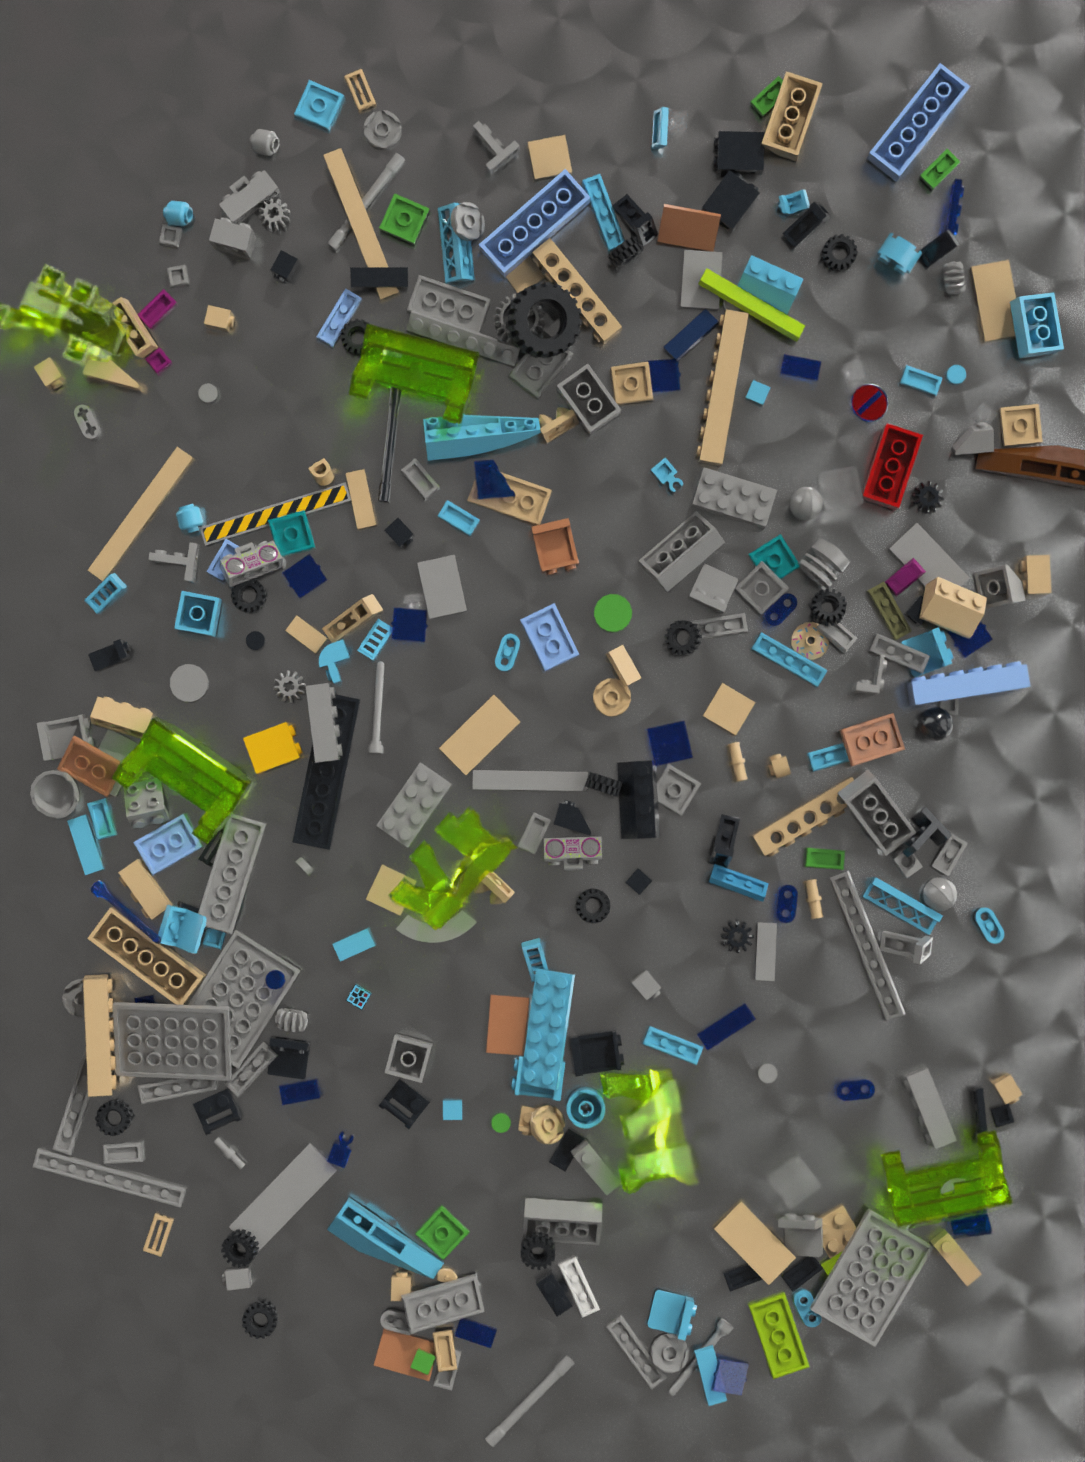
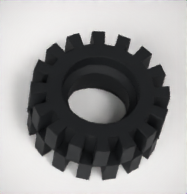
M844 234L830 237L822 249L823 262L827 264L828 268H833V271L847 270L853 265L858 254L856 250L857 245L854 244L855 241L853 239L850 240L849 236L844 237ZM836 246H842L846 249L847 256L844 259L838 260L833 256L832 251Z
M632 236L613 249L607 257L618 270L640 255L644 248L637 238Z
M363 319L350 320L341 330L342 344L351 354L353 353L357 356L358 354L365 355L364 353L370 352V349L374 347V342H376L373 327ZM356 330H361L365 333L366 338L361 344H355L351 341V334Z
M255 579L237 584L231 589L232 603L237 609L245 613L259 611L267 599L264 586ZM247 588H251L256 592V598L251 603L244 602L241 597L242 592Z
M822 589L819 594L816 593L811 604V615L814 616V620L817 621L819 619V624L825 622V626H828L829 623H831V626H834L835 622L837 624L840 623L841 619L844 618L847 606L845 597H841L842 593L838 592L836 594L835 589L832 592H829V589H826L824 592ZM824 602H830L835 605L836 610L831 613L825 612L821 605Z
M686 620L675 621L676 623L670 624L671 627L667 628L666 631L668 633L665 634V637H667L665 643L669 645L667 646L668 649H671V652L678 655L694 653V650L698 649L697 646L701 645L700 638H702V635L699 634L701 631L697 629V625ZM682 630L687 631L690 635V640L686 645H681L677 641V634Z
M589 772L585 787L618 797L623 782Z
M596 888L583 891L576 901L578 915L588 923L601 922L610 912L611 904L608 896L602 890ZM591 898L598 899L601 903V908L597 913H590L586 909V902Z
M110 1100L101 1105L99 1110H97V1116L95 1117V1120H97L96 1126H99V1131H103L104 1135L118 1136L129 1128L132 1122V1112L130 1113V1108L126 1106V1103H121L120 1100ZM117 1111L120 1114L121 1120L118 1125H111L107 1122L108 1112Z
M237 1229L235 1232L232 1231L221 1246L223 1247L221 1253H225L223 1258H228L226 1262L228 1264L233 1262L232 1266L234 1267L238 1264V1268L246 1267L250 1264L259 1251V1247H257L259 1245L258 1241L254 1242L256 1237H251V1232L246 1234L244 1229L241 1232L240 1229ZM234 1244H241L245 1248L246 1253L238 1252Z
M533 1232L532 1237L528 1234L521 1243L520 1255L522 1262H525L527 1267L531 1265L533 1270L535 1267H537V1270H541L542 1266L546 1269L547 1264L551 1266L552 1261L554 1262L555 1242H553L552 1237L548 1239V1234L546 1233L542 1236V1232H539V1235ZM540 1247L545 1250V1253L536 1255L531 1252V1249Z
M254 1302L243 1314L242 1327L245 1328L246 1334H250L251 1338L253 1336L255 1339L269 1337L277 1326V1311L273 1309L272 1305H267V1302ZM262 1313L267 1317V1324L264 1327L254 1325L253 1316L255 1314Z

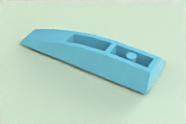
M450 415L423 419L428 461L486 453L510 446L541 433L539 418Z
M350 1197L327 1229L358 1252L434 1279L444 1264L440 1259Z

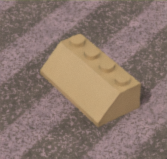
M786 71L761 145L778 156L797 162L823 83Z

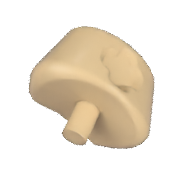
M442 1268L437 1273V1280L443 1283L457 1279L456 1273L449 1268Z

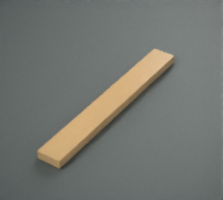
M342 149L324 154L323 157L367 267H388ZM396 287L376 288L380 300L398 293Z
M179 447L174 450L89 567V572L102 581L110 575L192 462L193 457Z

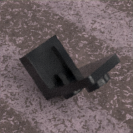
M119 639L113 641L114 644L89 653L88 656L94 671H99L130 659L129 653H131L128 642Z

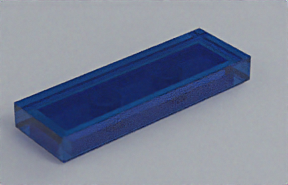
M744 1003L697 1033L708 1051L756 1020L747 1004Z

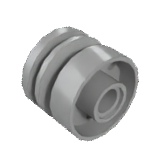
M818 538L811 547L815 557L806 553L804 557L807 561L801 559L798 565L810 579L829 589L832 585L829 579L833 581L837 579L832 571L835 570L842 573L850 562L839 548L822 538Z

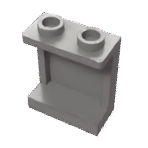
M81 714L74 717L37 723L44 761L63 758L74 736L94 746L93 738L89 736L88 729H91L90 720L86 718V715Z

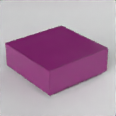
M160 347L145 358L157 375L172 364Z

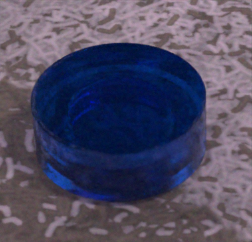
M272 970L266 976V984L271 989H280L285 984V975L280 970Z

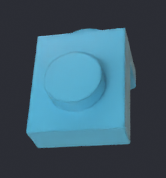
M804 189L786 196H779L778 207L784 215L791 216L809 209L810 205L806 190Z

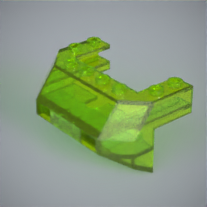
M366 324L361 357L352 374L349 395L357 399H368L375 383H379L384 387L398 388L404 392H414L423 397L429 396L439 401H446L445 406L447 407L442 419L450 423L461 424L470 401L480 353Z
M159 717L152 718L139 744L119 763L112 777L113 780L128 789L147 771L169 788L205 811V814L197 823L199 825L193 830L192 834L207 845L225 826L252 784L250 779L240 769L179 727Z
M996 1130L976 1134L978 1159H969L963 1162L950 1163L906 1174L904 1164L901 1161L900 1150L880 1154L884 1180L896 1229L918 1228L990 1213L1012 1206L1013 1200L1004 1175L1002 1150ZM950 1179H965V1181L953 1183L954 1190L941 1193V1188Z

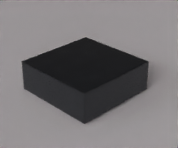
M637 868L625 883L640 895L652 880Z
M1009 1103L990 1108L996 1128L1015 1122Z

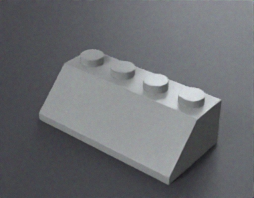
M696 511L644 555L639 562L654 580L668 592L722 546L725 541L717 529Z
M525 1198L523 1239H526L528 1234L532 1237L533 1232H536V1235L542 1232V1236L546 1233L548 1234V1239L552 1237L553 1242L599 1245L602 1203Z

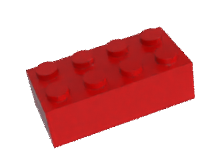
M888 423L884 425L860 499L893 510L899 509L923 438L922 434Z

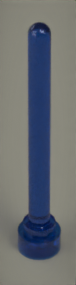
M102 880L94 883L91 887V892L96 897L106 899L157 944L161 942V937L108 892L107 885Z

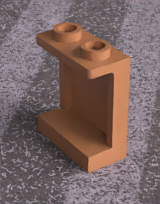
M569 518L531 527L542 573L546 572V575L558 573V569L565 568V571L576 569V565H579Z

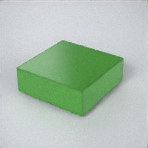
M418 1348L410 1368L428 1375L436 1356Z

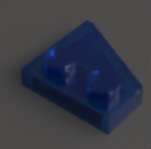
M494 460L474 461L477 500L515 497L514 491L510 489L504 475L500 473Z

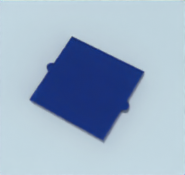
M674 359L645 361L649 362L652 392L680 391L681 373L679 372V361L676 362Z
M310 554L282 572L290 583L289 587L294 589L300 599L327 581V578L320 569L321 566L317 565Z
M394 607L393 621L391 622V639L425 642L426 628L428 627L426 624L427 610Z
M981 621L970 639L951 631L947 632L954 641V646L958 647L964 658L993 640L986 630V625L982 624Z
M718 1359L716 1372L713 1373L714 1380L711 1390L742 1396L744 1383L747 1381L746 1374L749 1364Z

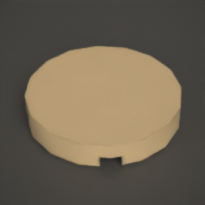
M612 678L601 681L593 693V702L596 709L606 716L622 714L629 707L631 701V693L628 686L624 687L621 680Z
M545 1105L533 1112L530 1128L538 1142L554 1144L564 1134L563 1127H565V1121L562 1113L557 1108Z

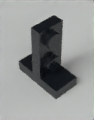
M628 194L612 205L618 215L636 233L643 247L658 235L653 217L648 212L645 214Z
M814 201L809 206V209L782 234L796 248L832 216L820 202Z
M925 807L912 817L913 821L920 828L916 831L917 836L911 837L905 843L907 847L902 853L908 858L918 851L929 837L939 846L947 841L952 834Z
M721 814L709 864L728 867L734 854L733 848L740 822L739 818Z

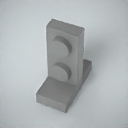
M478 121L473 125V131L495 156L486 164V170L490 175L520 152V146L516 141H513L503 150V144L497 138L494 140L490 135L492 132L486 124L482 125Z
M190 542L188 557H185L186 554L174 552L173 556L166 555L167 551L155 550V553L149 552L148 560L151 562L186 566L184 580L195 583L200 545Z
M883 931L880 950L913 958V963L921 964L930 956L933 937L925 935L920 939Z

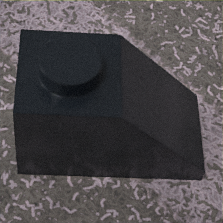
M564 800V803L560 802L553 825L591 835V830L579 808L575 807L576 803Z

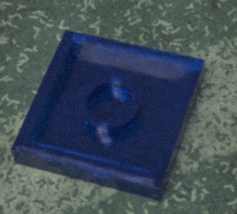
M685 720L647 729L656 766L693 758Z

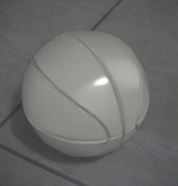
M799 488L790 498V510L800 520H812L823 509L822 496L814 488Z
M942 877L933 878L927 882L923 889V899L929 908L935 911H946L956 902L957 890L955 885L948 879Z

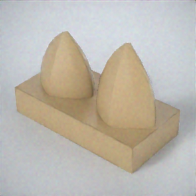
M558 407L555 420L543 414L539 415L540 431L546 443L579 424L577 416L572 409L568 410Z
M488 866L477 876L474 893H484L490 889L492 891L490 895L491 904L506 903L515 893Z

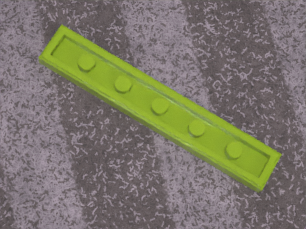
M706 268L698 285L796 342L805 328L804 324Z

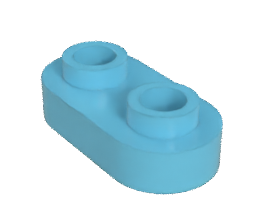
M507 634L501 640L495 658V665L500 671H509L514 665L520 647V640L514 634ZM509 640L514 641L513 647L507 646ZM504 658L508 660V664L505 666L501 664V660Z
M986 907L979 908L975 912L974 918L983 936L990 943H1000L1004 938V930L994 912ZM983 913L987 915V919L984 921L981 919ZM992 930H995L997 933L995 937L990 935Z
M806 1289L796 1291L793 1300L804 1324L808 1327L818 1326L822 1316L810 1310V1306L814 1301L812 1294ZM802 1297L807 1298L806 1303L800 1302ZM810 1315H815L813 1321L808 1319Z

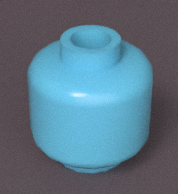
M170 201L163 209V216L169 225L185 227L192 221L193 210L187 202Z
M193 504L179 507L176 517L180 529L187 530L188 533L198 531V526L203 524L199 507Z

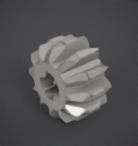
M270 198V204L264 201L263 205L265 208L258 209L262 213L258 216V219L263 220L261 225L263 227L267 226L269 231L273 229V226L276 231H279L280 225L282 228L286 227L284 221L290 222L288 215L291 212L286 209V203L281 204L280 199H277L276 203H274L273 199ZM277 212L278 216L272 218L270 214Z
M955 261L944 264L946 292L954 295L964 292L966 286L963 264Z
M287 670L286 677L283 673L279 674L282 678L281 681L278 679L274 680V682L279 683V686H274L273 689L280 690L276 693V697L283 695L281 701L285 702L288 697L289 703H293V696L299 701L298 693L305 694L303 690H300V687H306V684H299L304 678L302 676L297 678L298 672L295 671L291 677V672ZM291 682H293L294 684H292V686H294V689H290L287 692L286 689L288 688L285 687L286 683L290 684Z
M281 1008L275 1015V1027L290 1032H303L308 1022V1014L295 1009Z

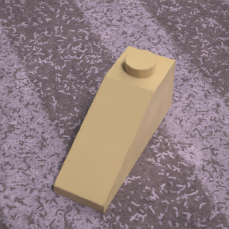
M96 350L94 353L88 352L83 371L84 376L142 391V387L110 360L106 353Z
M371 594L360 599L322 629L331 643H334L372 619L383 609L374 595Z
M945 1229L930 1240L966 1286H969L982 1275Z

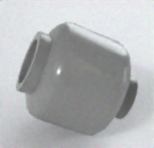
M258 129L251 135L250 145L254 153L271 156L279 148V138L273 131Z

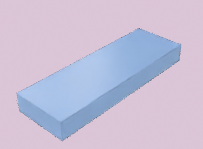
M345 288L316 338L333 348L341 335V330L350 321L362 298Z

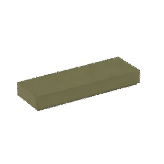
M885 582L867 591L894 641L912 632Z

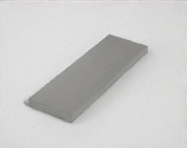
M229 813L198 914L207 918L205 927L233 934L264 833L265 823Z
M309 1143L229 1228L234 1232L237 1229H240V1232L242 1229L246 1230V1234L251 1232L250 1236L256 1237L254 1242L258 1241L259 1245L257 1247H259L260 1251L338 1169Z

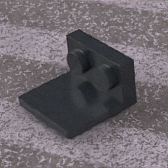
M272 1036L269 1046L278 1056L268 1065L267 1074L304 1080L306 1078L311 1041Z

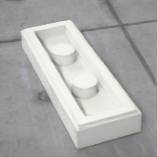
M576 1256L559 1263L558 1266L582 1318L599 1311L600 1308Z

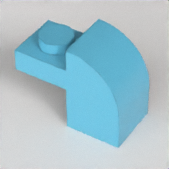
M340 640L327 645L319 656L320 668L328 667V670H325L328 680L333 681L334 684L342 682L336 663L350 659L345 641Z

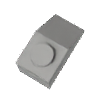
M986 422L970 426L952 446L955 455L994 452V429Z

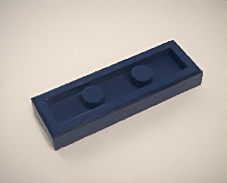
M705 308L664 346V350L676 362L679 361L719 324L718 320Z

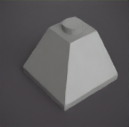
M1008 565L974 572L978 594L987 597L985 609L1026 601L1022 581Z

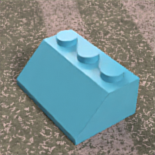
M751 255L738 287L787 315L803 282V278Z

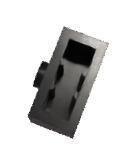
M553 1270L536 1279L537 1287L557 1317L573 1307V1301L567 1293L569 1290L563 1281H559Z

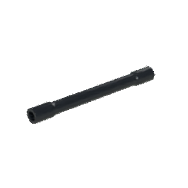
M399 387L390 388L384 458L378 493V501L389 502L394 445L402 388Z

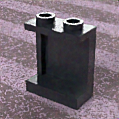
M719 131L718 136L714 137V149H717V156H714L713 168H717V174H721V171L730 170L755 172V175H762L764 171V146L761 144L765 132Z
M729 170L702 206L701 211L721 214L719 225L732 234L737 224L755 200L758 199L760 195L759 189L752 183H746L739 173H733Z
M616 1030L570 1036L576 1077L583 1076V1074L621 1070V1065H625L623 1053L619 1054L618 1046H622L621 1036L616 1034Z

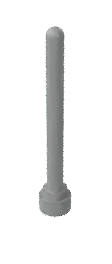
M379 661L376 667L372 741L367 746L368 753H382L383 745L379 741L384 663L382 661Z
M721 1318L717 1323V1331L704 1347L711 1345L714 1347L722 1336L732 1331V1325ZM696 1357L669 1389L668 1394L670 1396H674L698 1367Z

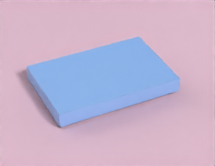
M555 603L520 619L544 671L550 670L579 655Z
M185 814L178 816L133 842L152 876L203 847Z

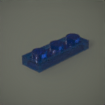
M954 179L952 182L945 231L949 229L953 236L958 233L959 224L956 223L957 216L960 217L962 205H959V200L963 198L965 186H962L961 179Z

